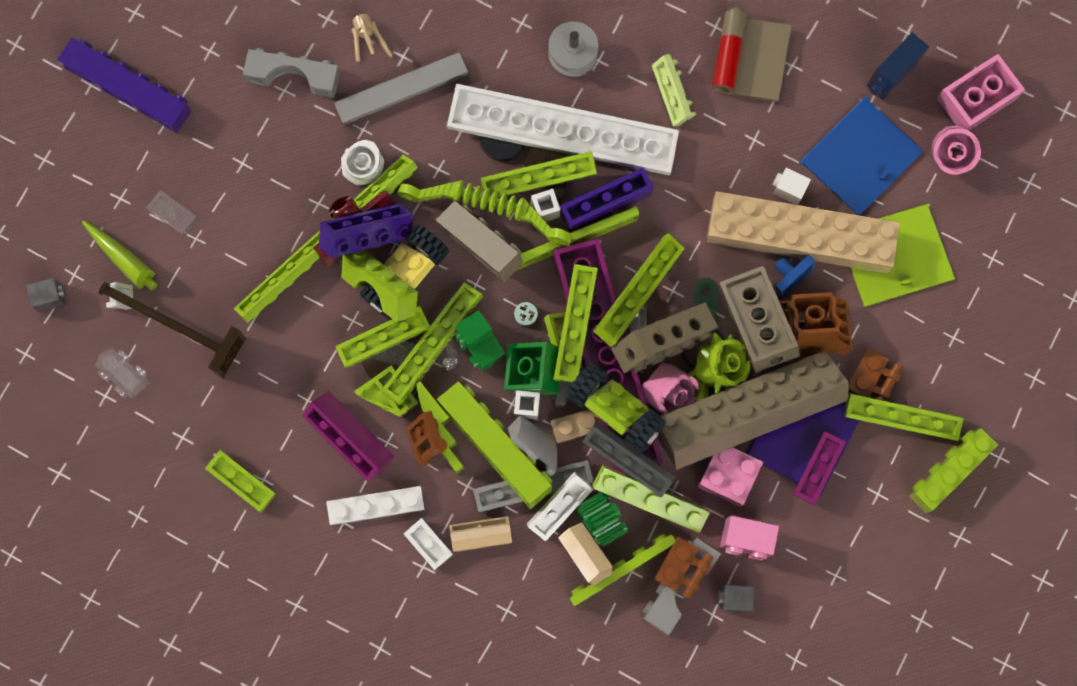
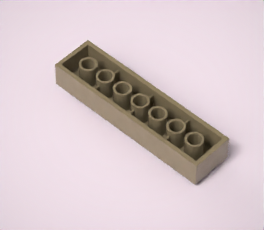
M826 350L662 415L661 417L667 422L657 438L677 470L847 401L848 381Z

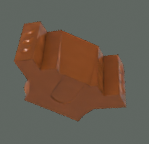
M832 292L791 295L790 300L779 301L799 347L800 356L796 358L812 356L826 350L829 356L834 353L843 356L853 351L848 301L841 297H833Z

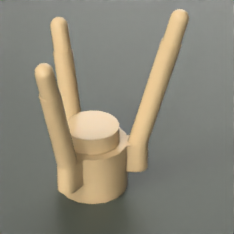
M361 14L354 17L352 21L354 28L351 30L354 36L356 61L360 62L359 36L365 38L370 53H375L370 38L373 32L390 58L393 57L388 45L378 31L376 23L371 22L370 16L368 14Z

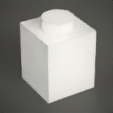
M785 168L783 174H777L772 184L776 187L773 194L798 205L811 179Z
M553 189L531 196L532 208L545 222L560 218V207Z
M516 390L514 418H518L521 415L525 419L538 420L540 393Z

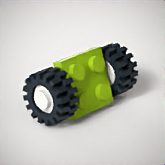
M590 363L576 377V380L572 382L566 396L580 408L588 407L621 435L632 427L629 431L630 433L625 437L624 443L638 455L642 454L653 443L654 439L658 437L667 421L655 411L646 407L639 399L631 395L614 380L604 385L609 375L596 364Z

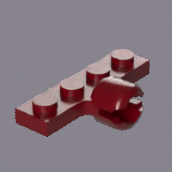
M385 190L362 208H359L351 197L342 196L330 205L329 214L332 219L396 204ZM319 243L313 247L327 267L340 258H330L319 247Z

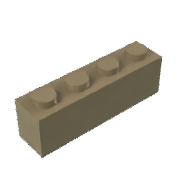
M454 201L436 219L440 229L505 283L524 263L520 257L521 251L513 243L507 244L500 232L497 230L491 231L484 219L481 217L475 218L473 216L474 213L467 205L463 204L461 206Z

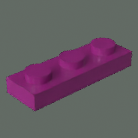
M824 431L793 496L815 506L846 441Z

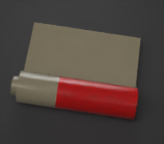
M737 7L726 11L712 90L722 94L779 102L792 25L747 19V14L743 9Z

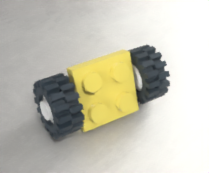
M417 225L406 238L407 243L412 248L401 243L384 264V266L414 289L434 265L438 266L450 252L449 248L435 234L420 225ZM368 284L360 293V296L380 314L391 320L392 318L382 311L377 292Z

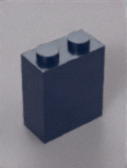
M912 32L876 69L867 84L870 92L884 100L916 67L929 46Z

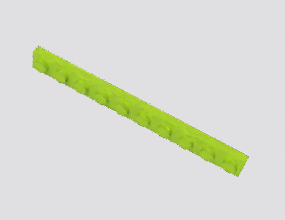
M402 155L364 189L354 201L359 208H362L384 190L389 195L392 194L397 186L411 177L418 168L413 160ZM320 230L234 308L247 323L256 318L260 311L269 303L275 301L283 290L290 287L295 279L303 272L309 270L312 264L319 258L313 247L319 243Z

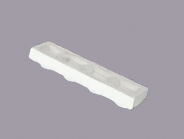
M421 486L326 501L330 525L425 510Z

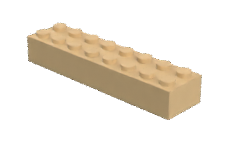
M716 191L712 203L706 243L805 259L810 255L817 262L888 274L894 266L900 222Z

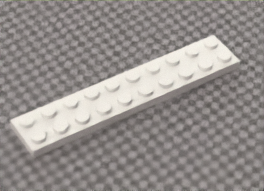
M456 84L447 123V129L569 155H578L592 151L594 160L636 169L643 167L646 171L669 176L672 170L679 130L461 84Z

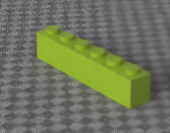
M458 381L437 398L439 406L530 509L533 508L552 491L551 478L546 472L542 471L540 473L535 467L536 462L527 454L524 455L519 447L512 442L511 437L509 438L504 433L506 429L498 419L493 420L488 415L490 411L483 402L478 403L473 398L475 394L468 385L463 387Z

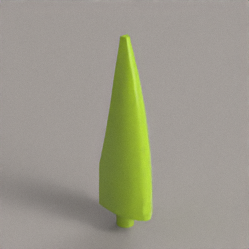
M85 220L82 221L83 226L101 250L136 287L141 290L146 286L151 291L157 287L158 284L152 279L156 273L142 260L99 228Z

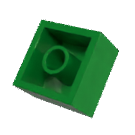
M549 342L509 344L504 390L514 394L518 390L539 392L540 395H558L560 381L554 380L559 346Z

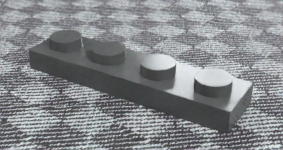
M597 421L583 440L586 445L661 498L676 478L644 454L638 455L624 443V440Z

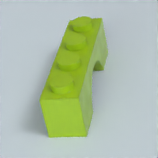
M365 250L343 255L342 279L353 288L370 284L379 296L382 311L395 322L416 316L418 291Z

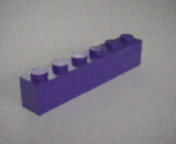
M73 38L70 39L57 58V61L64 69L177 134L191 112L186 99L177 94L175 97L172 96L164 86L158 83L153 85L145 75L139 72L137 74L132 73L126 64L120 61L118 63L113 62L112 58L101 50L99 52L94 51L93 47L86 41L81 39L79 42Z

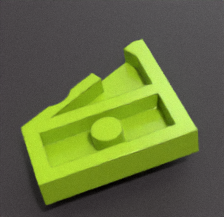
M391 365L354 392L364 400L400 418L419 405V403L410 393L400 406L381 392L382 388L395 373Z

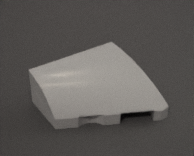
M520 415L508 427L512 442L527 453L534 462L537 459L542 461L547 469L546 472L552 476L557 468V446L554 437Z

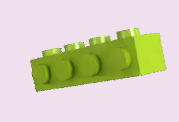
M982 428L976 431L969 430L961 438L963 442L958 447L953 446L945 454L947 458L942 463L937 462L928 471L930 475L925 480L921 478L912 487L914 491L909 497L925 513L933 511L998 446Z

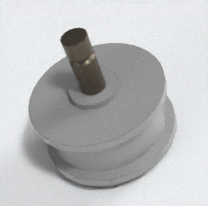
M566 22L558 26L552 32L549 39L548 57L552 67L560 74L569 77H578L589 72L597 60L599 47L597 36L589 26L580 22Z

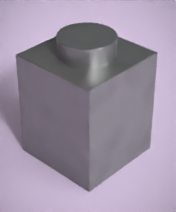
M52 278L26 285L31 308L37 312L65 305L64 297L67 296L65 287L56 279Z
M724 585L722 590L718 591V605H722L721 610L753 612L754 587Z

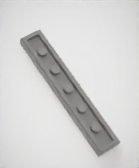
M456 53L337 101L334 104L343 125L464 77L468 75V71L460 53Z

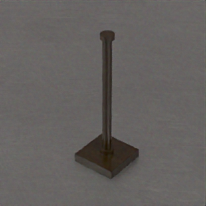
M104 282L99 289L100 295H107L215 351V356L208 368L222 379H224L246 340L239 329L231 326L223 342L220 344L110 287L108 282Z

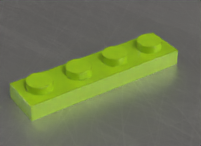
M419 306L416 308V316L399 322L391 319L335 347L344 367L347 369L427 331L431 327Z

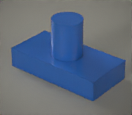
M810 255L796 267L785 258L777 262L775 268L784 278L775 286L776 295L783 299L815 269V260Z

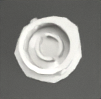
M368 140L359 141L350 148H346L341 158L343 176L356 186L371 184L382 174L385 160L374 142Z

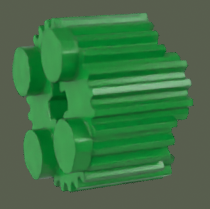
M603 492L581 503L577 510L582 523L585 524L598 546L601 544L605 546L628 532V528L623 520H619L621 513L615 503L610 505V497Z

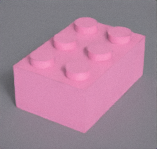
M997 54L944 88L936 99L956 126H963L971 130L1017 100L1025 89L1000 55Z

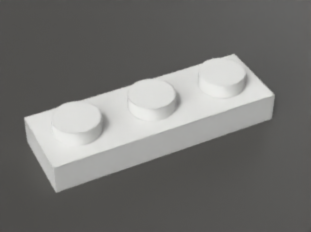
M574 472L527 523L528 528L546 541L591 493L593 487Z

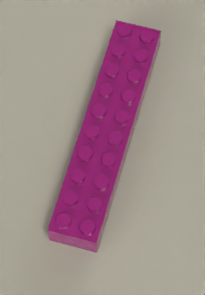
M599 239L553 250V259L566 305L574 264L598 268L582 354L584 369L590 363L596 364L609 375L604 385L614 380L647 407L638 374L634 373L633 370L623 373L611 349L612 347L593 332L616 301ZM624 331V333L622 334V336L619 338V340L617 341V343H619L622 339H624V338L626 337V332H625V331ZM598 416L600 424L606 427L611 432H613L618 437H620L622 440L626 439L625 437L630 433L629 431L632 429L631 427L628 431L621 435ZM655 438L653 443L642 454L661 466L663 460L657 439ZM611 462L613 469L628 475Z

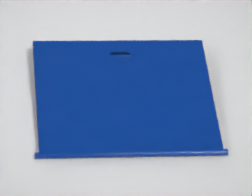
M867 96L798 162L800 165L803 164L859 216L923 152L918 145L867 100Z

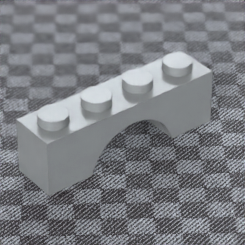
M261 48L256 50L248 49L243 70V77L246 83L269 86L278 76L292 73L300 75L307 80L313 95L335 98L340 72L338 65H335L334 62L328 60L317 62L305 56L295 58L283 52L273 54Z
M698 538L694 539L693 542L688 540V543L699 548L695 558L701 560L705 553L714 557L710 563L711 570L721 553ZM690 565L684 577L694 574L697 568ZM660 583L655 591L659 595L654 602L650 600L642 611L645 614L643 620L665 635H669L682 614L675 602V591Z

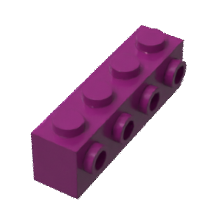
M330 391L313 400L302 415L367 482L383 472L395 457Z

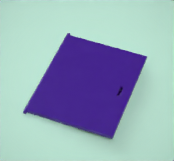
M845 401L756 437L747 455L762 461V465L799 483L824 431L846 441L821 492L822 494L860 420L843 416L847 402Z

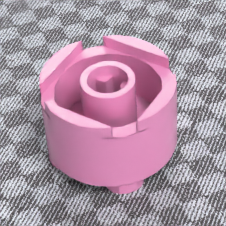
M963 126L945 127L935 136L932 143V156L941 170L949 174L958 175L970 171L977 165L981 156L980 143L977 137ZM959 145L961 152H956L953 155L951 148Z
M661 363L649 380H646L642 385L646 403L663 415L694 403L697 399L694 396L695 389L698 390L699 388L696 379L678 367L667 363Z

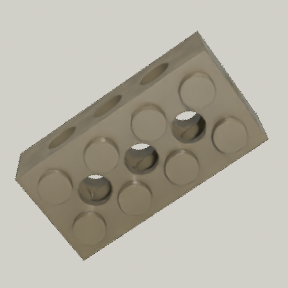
M764 266L719 282L723 298L742 343L746 348L745 350L755 373L800 356L798 344Z
M702 303L633 331L611 349L623 373L631 370L637 373L645 369L650 363L653 366L664 361V357L669 356L673 358L682 353L684 349L689 351L700 345V342L712 337L711 332L717 329L718 326L707 304Z

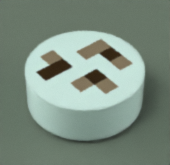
M528 302L519 304L514 311L516 322L525 327L533 325L537 320L536 307Z

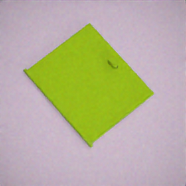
M930 203L878 218L900 222L894 266L888 274L850 267L864 307L955 280L929 209Z

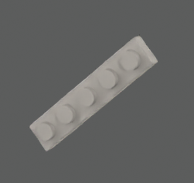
M588 460L556 468V472L552 476L547 473L552 480L550 483L552 491L548 495L555 494L574 472L592 485L594 481ZM506 481L473 489L479 513L523 502Z

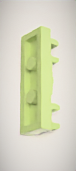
M668 54L663 55L652 64V68L673 126H680L686 120L694 117L696 112L690 111L689 106L693 103L690 100H686V95L679 75L682 73L675 69L678 61L672 60L671 55Z

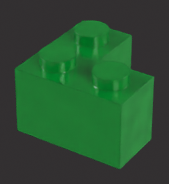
M479 310L455 325V340L462 350L467 349L471 355L468 359L475 369L480 368L482 372H485L506 358L505 351L493 336L491 327Z

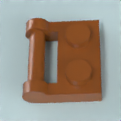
M432 411L423 412L406 427L419 465H428L436 454L443 453L447 449V442L440 437L438 422L433 417ZM430 442L431 447L425 450L424 445Z

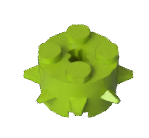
M713 333L711 342L705 343L700 347L697 355V365L694 370L696 377L701 378L708 387L715 388L716 394L723 387L729 389L737 386L740 382H744L750 372V360H746V352L743 351L746 349L740 341L733 339L732 334L729 335L727 340H722L717 333Z

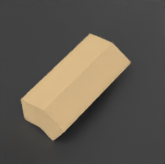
M508 516L449 525L453 552L512 544Z
M583 523L568 528L558 537L588 583L596 586L602 579L611 576L612 565Z

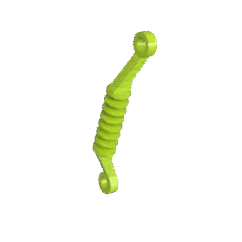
M463 180L422 190L409 184H400L397 192L400 197L412 202L444 197L459 203L463 197L464 205H468L470 200H472L471 205L473 208H476L480 202V209L483 211L487 205H489L490 213H493L496 207H498L497 213L500 216L505 210L507 218H510L513 212H515V220L532 223L548 240L557 245L568 247L573 238L572 234L565 230L550 228L525 198H521L517 204L516 196L514 195L509 201L507 193H503L501 198H499V191L497 190L490 196V188H486L482 193V186L478 185L475 191H473V184L469 183L465 188V181Z

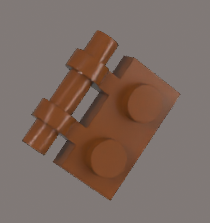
M868 348L848 383V391L865 397L873 394L877 396L876 399L888 401L891 396V389L895 383H898L901 377L900 372L903 366L894 363L891 370L885 368L889 359ZM880 375L886 378L882 388L876 386Z
M677 537L654 580L675 592L680 584L684 585L686 589L682 596L691 600L694 593H698L701 587L699 584L704 574L709 572L711 568L710 563L714 557L705 553L701 560L695 558L699 548ZM690 565L697 568L691 580L684 577Z

